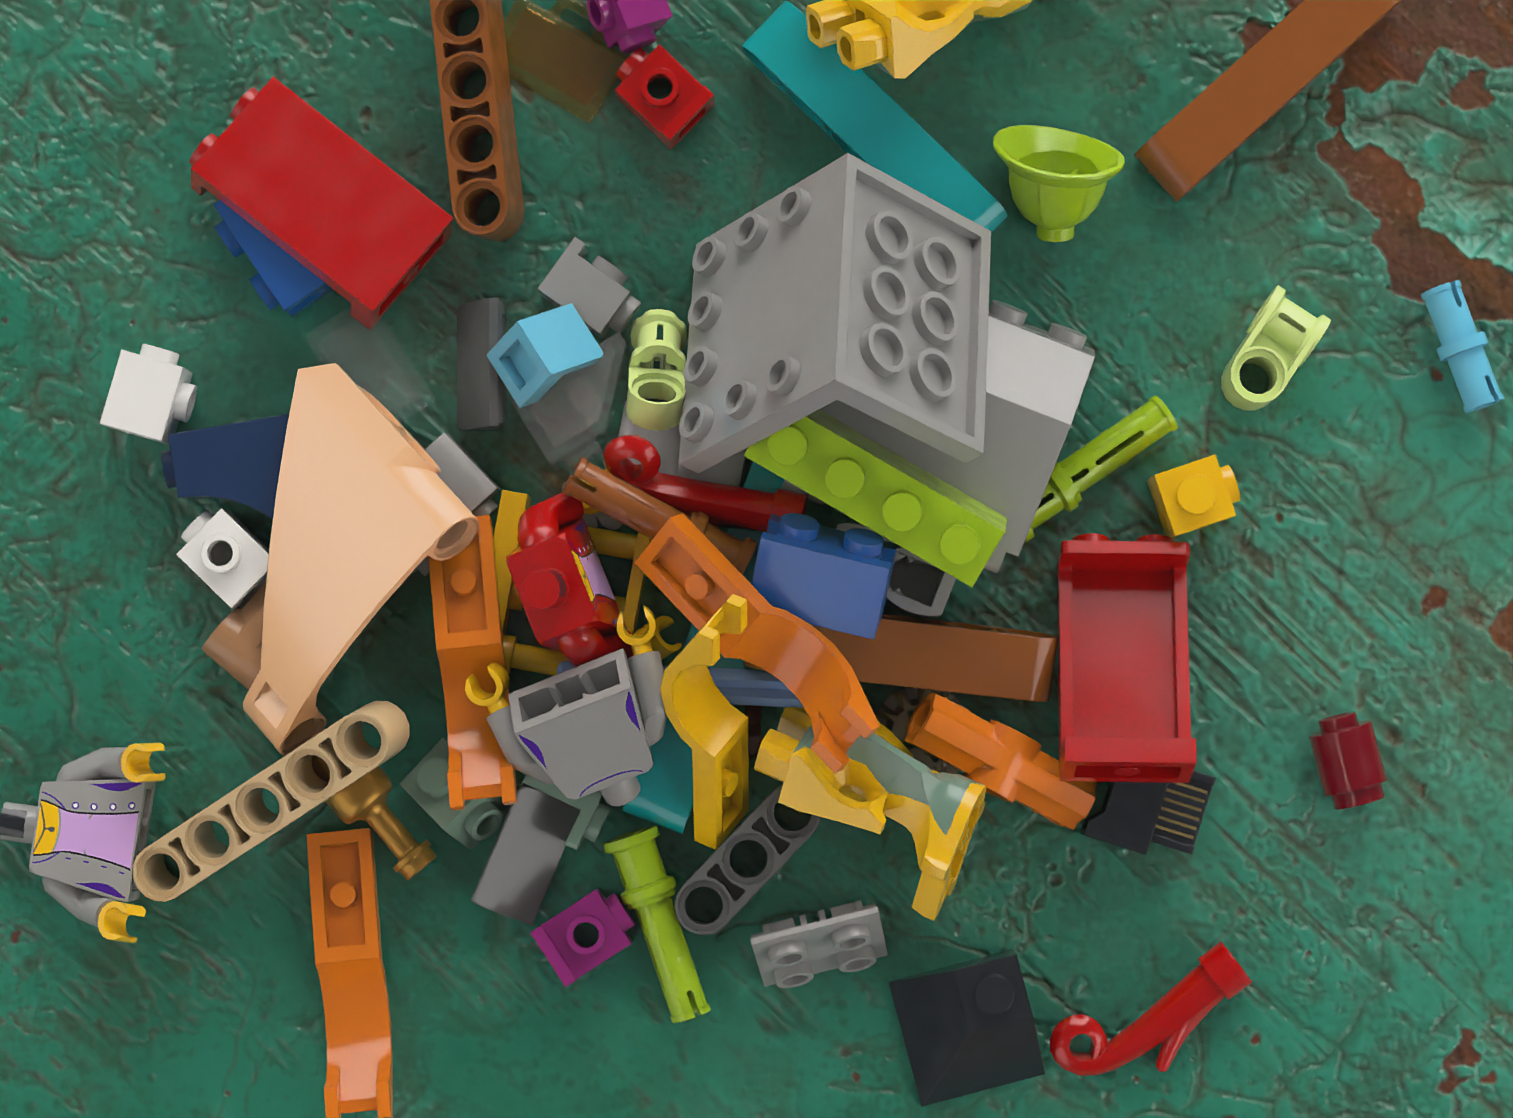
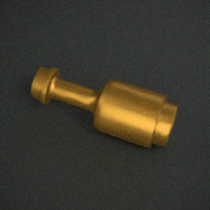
M313 755L312 767L315 774L320 779L329 782L330 770L328 765L322 758ZM378 766L325 802L338 818L346 824H351L357 820H364L369 823L398 858V863L393 867L395 872L398 873L400 871L408 881L432 862L437 855L429 847L431 843L428 839L421 844L418 843L387 806L386 798L393 789V785L387 774Z

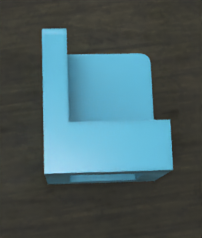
M570 303L517 321L486 356L519 408L538 402L563 375L595 364L603 356V351L573 304Z

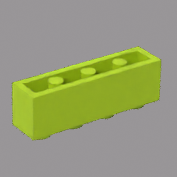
M820 409L749 446L743 455L970 587L974 586L1006 532L1007 517Z

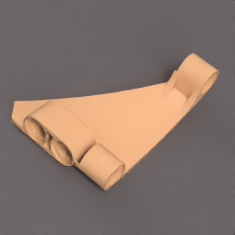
M336 363L298 369L284 441L269 547L263 612L261 669L243 701V710L282 756H286L325 729L327 719L316 707L319 689L350 645L385 602L427 555L439 561L450 559L464 550L475 538L479 530L478 519L438 476L441 469L383 404L365 389L358 386Z

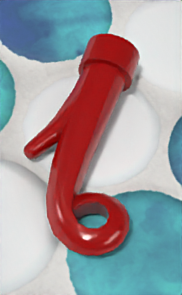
M639 435L616 437L606 445L603 452L604 465L609 473L673 508L685 512L684 514L689 515L691 511L696 513L701 511L709 516V523L715 527L766 532L771 514L783 516L788 513L804 515L806 513L808 494L780 488L777 489L776 493L660 473L658 471L661 466V459L657 449L650 441ZM629 458L637 459L641 464L636 465Z
M1220 941L1198 958L1200 964L1138 1019L1109 1041H1107V1036L1102 1026L1094 1018L1084 1014L1071 1015L1062 1019L1054 1027L1050 1037V1052L1055 1062L1064 1070L1079 1076H1089L1115 1070L1162 1043L1155 1064L1159 1072H1166L1187 1036L1204 1016L1223 998L1227 997L1230 1000L1250 985L1252 980L1223 942ZM1079 1034L1088 1035L1091 1038L1089 1051H1073L1069 1048L1071 1039Z

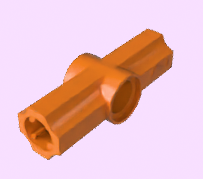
M929 692L923 702L917 705L908 722V731L905 738L907 743L963 772L962 776L986 785L987 793L1009 803H1013L1015 800L1058 826L1074 830L1077 824L1087 817L1096 799L1095 788L1097 782L1060 781L1059 760L1040 751L1042 747L1040 743L995 720L987 722L944 696Z

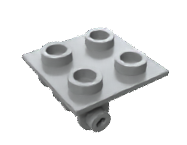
M859 900L830 908L832 914L830 919H826L823 909L818 911L820 919L818 922L808 924L804 914L799 916L801 926L795 927L793 918L762 925L763 932L751 934L752 938L750 940L764 987L773 984L780 988L797 987L811 981L816 973L839 968L841 972H856L875 964L876 958L887 956L878 907H876L875 903L862 906V902Z

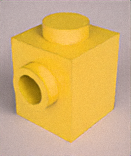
M1216 454L1155 474L1147 479L1164 533L1171 538L1236 516L1233 503L1241 501L1238 484L1229 465L1220 467Z

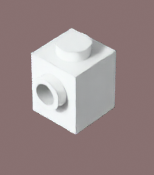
M142 344L140 354L121 349L100 424L111 429L169 445L168 434L176 433L179 421L188 422L197 397V386L190 384L193 373L177 365L180 354L148 344Z
M221 508L213 516L207 510L198 516L181 535V538L187 544L176 555L231 608L236 609L240 607L242 609L265 583L269 549L232 512Z

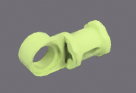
M664 309L648 310L641 317L633 321L630 330L631 345L635 350L632 352L629 360L626 414L633 424L643 429L654 431L668 430L680 423L683 414V401L686 393L683 370L686 356L681 351L687 342V329L685 323L678 319L672 311ZM658 326L663 327V340H657ZM654 361H660V369H654ZM645 399H659L667 402H652Z

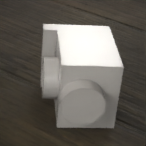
M574 237L540 284L538 291L543 298L557 308L572 303L587 328L602 340L611 328L620 334L637 313L641 302L631 296L630 291L623 287L628 279L623 272L598 255L590 264L584 259L588 254L586 244Z

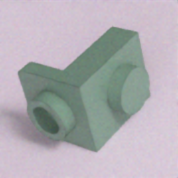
M442 738L399 784L445 832L467 848L473 849L499 828L503 817L509 812L512 804L504 805L502 797L464 801V810L451 811L447 779L448 741Z
M528 775L525 776L522 783L580 809V813L566 840V846L577 850L584 838L594 843L596 842L611 810L610 807L601 803L603 795L600 790L575 800L566 798L554 783L544 784Z

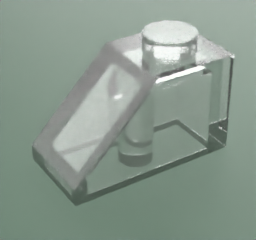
M620 332L599 344L603 351V356L595 364L563 375L538 402L519 408L513 398L510 399L554 469L565 463L568 469L572 471L581 456L590 461L602 452L597 442L609 434L628 353L627 344Z

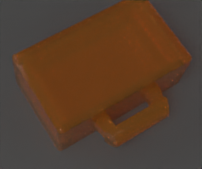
M515 0L504 21L510 78L587 123H592L618 79L615 75L617 70L628 57L613 48L608 49V46L603 43L604 36L602 31L599 32L595 29L591 36L560 18L564 8L567 7L590 21L587 3L582 0H557L549 11L531 0Z

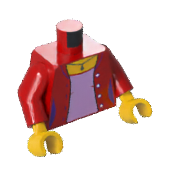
M561 492L533 505L521 515L518 522L517 535L519 546L506 556L507 566L535 638L540 645L564 654L574 667L620 649L625 651L628 659L633 656L632 647L625 643L617 632V618L620 610L585 520L582 518L584 513L592 515L600 511ZM663 615L655 619L656 630L650 639L652 651H659L661 660L682 647L681 643L669 645L661 638L659 632L674 623L672 618ZM624 622L623 625H624L625 630H626L629 634H632L630 631L627 630V627H626L625 622ZM649 623L636 630L632 635L643 634L648 629Z

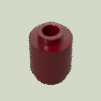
M1355 711L1319 720L1321 732L1310 735L1309 740L1324 796L1332 797L1334 809L1352 808L1383 799L1385 795L1381 783L1385 782L1387 778L1372 721L1358 722Z

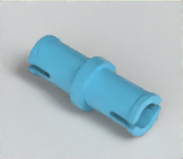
M1455 280L1425 291L1421 294L1422 301H1425L1441 347L1436 349L1440 362H1448L1466 414L1494 405L1505 398L1499 390L1483 348L1489 344L1485 332H1477L1461 289L1460 280Z

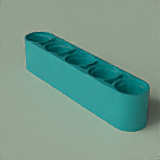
M784 1L741 45V49L753 64L846 154L853 155L990 230L991 233L1008 217L1002 205L862 69L853 71L842 63L837 53L836 44L820 48L811 42L808 37L806 15L790 2Z

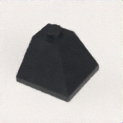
M1012 949L889 981L922 1107L1045 1074L1026 987L1017 954Z

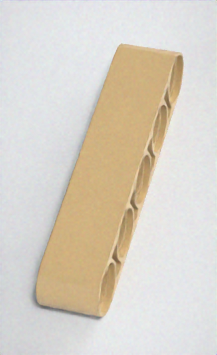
M374 701L329 726L144 848L136 856L133 864V879L137 888L145 897L154 901L166 902L178 897L397 755L406 746L410 736L409 722L405 713L397 705L388 701ZM363 722L372 724L378 730L381 737L380 749L370 746L365 741L362 734ZM313 755L322 758L328 765L330 770L329 782L320 779L315 774L312 767ZM263 788L271 791L276 796L279 802V814L271 812L265 806L262 799ZM214 821L221 824L227 830L229 846L220 843L213 832ZM165 854L171 856L177 862L180 869V878L173 876L167 870L164 863Z

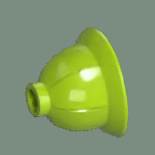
M1016 125L999 130L993 137V148L1006 166L1009 167V185L1015 205L1024 218L1036 225V237L1047 242H1064L1074 237V226L1085 221L1097 208L1105 192L1108 180L1117 175L1125 165L1124 156L1111 145L1064 129L1038 125Z

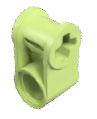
M1279 285L1273 289L1246 331L1248 334L1225 367L1221 377V389L1225 398L1234 407L1244 411H1255L1265 407L1284 390L1297 368L1311 354L1331 322V319L1325 315L1316 318L1285 298L1286 290ZM1256 364L1266 371L1269 378V386L1266 393L1254 394L1242 386L1239 373L1242 365Z

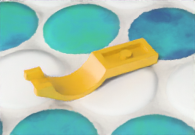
M735 594L728 598L664 670L660 687L667 717L680 738L692 748L694 841L714 850L718 849L749 811L748 717L729 703L716 687L707 667L714 666L720 659V634H741L747 627V599Z

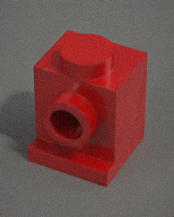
M660 44L650 54L640 47L625 60L615 74L622 81L615 89L617 99L670 150L715 106L714 94L697 81ZM658 78L668 80L672 85L670 95L664 99L653 98L648 93L649 84L653 80Z

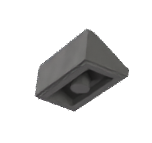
M487 298L460 305L457 310V425L459 430L504 431V428H507L506 386L486 356L506 334V307L499 298Z
M521 783L517 791V804L511 805L471 902L532 925L564 852L566 840L580 813V809L527 784Z

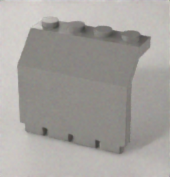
M992 300L988 313L983 455L964 463L839 400L820 409L1007 517L1006 532L984 569L994 573H998L1006 552L1016 556L1020 554L1072 424L1095 358L1094 349L1084 346L1087 339L1086 335L1056 323L1051 324L1048 332L1026 324L1024 322L1028 313L997 300ZM784 479L781 489L808 494L809 501L823 506V501Z

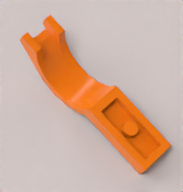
M684 513L667 520L635 561V564L698 630L705 625L732 594L747 599V627L741 634H720V654L724 658L742 659L759 666L783 682L800 700L811 719L814 733L811 749L834 773L843 770L850 762L846 752L860 735L866 739L873 735L880 727L852 666L838 648L810 623L784 609L773 607Z
M490 515L475 516L479 521V530L471 543L459 554L443 561L435 560L428 556L436 651L442 677L449 752L447 779L451 811L464 810V801L502 797L504 805L517 804L516 771L513 768V764H509L486 720L491 714L487 706H479L471 702L465 692L466 680L471 674L476 676L479 686L483 691L487 693L496 692L495 681L490 676L487 666L492 662H496L507 670L503 647L493 526ZM509 687L506 693L503 695L508 706L510 705L508 694L510 693Z
M370 828L306 834L315 965L319 974L326 1025L327 1071L324 1085L326 1118H341V1114L377 1110L378 1118H393L391 1019L385 969L382 960L373 831Z

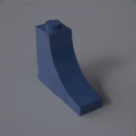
M289 414L168 434L170 450L162 451V467L168 488L177 487L178 498L232 500L255 508L273 519Z

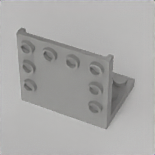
M847 153L697 243L692 258L694 274L692 300L688 311V322L690 325L687 360L683 370L686 393L683 401V414L679 423V433L681 435L679 465L699 474L836 400L964 463L983 455L991 231Z

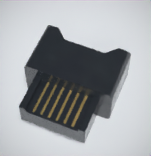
M1194 771L1189 783L1109 782L1101 810L1084 819L1080 834L1143 855L1147 854L1150 842L1192 855L1216 778Z

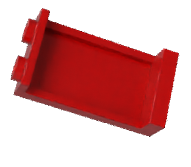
M273 76L260 91L252 87L239 99L230 114L233 122L219 137L211 133L197 146L189 160V163L192 165L191 189L200 196L204 195L208 190L348 300L351 303L350 315L368 330H371L450 238L453 217Z
M1096 533L1077 535L1072 540L1061 542L1057 559L1060 781L1190 782L1197 764L1196 738H1191L1187 608L1189 543L1174 542L1173 538L1160 534L1141 536L1136 541H1110L1109 537Z

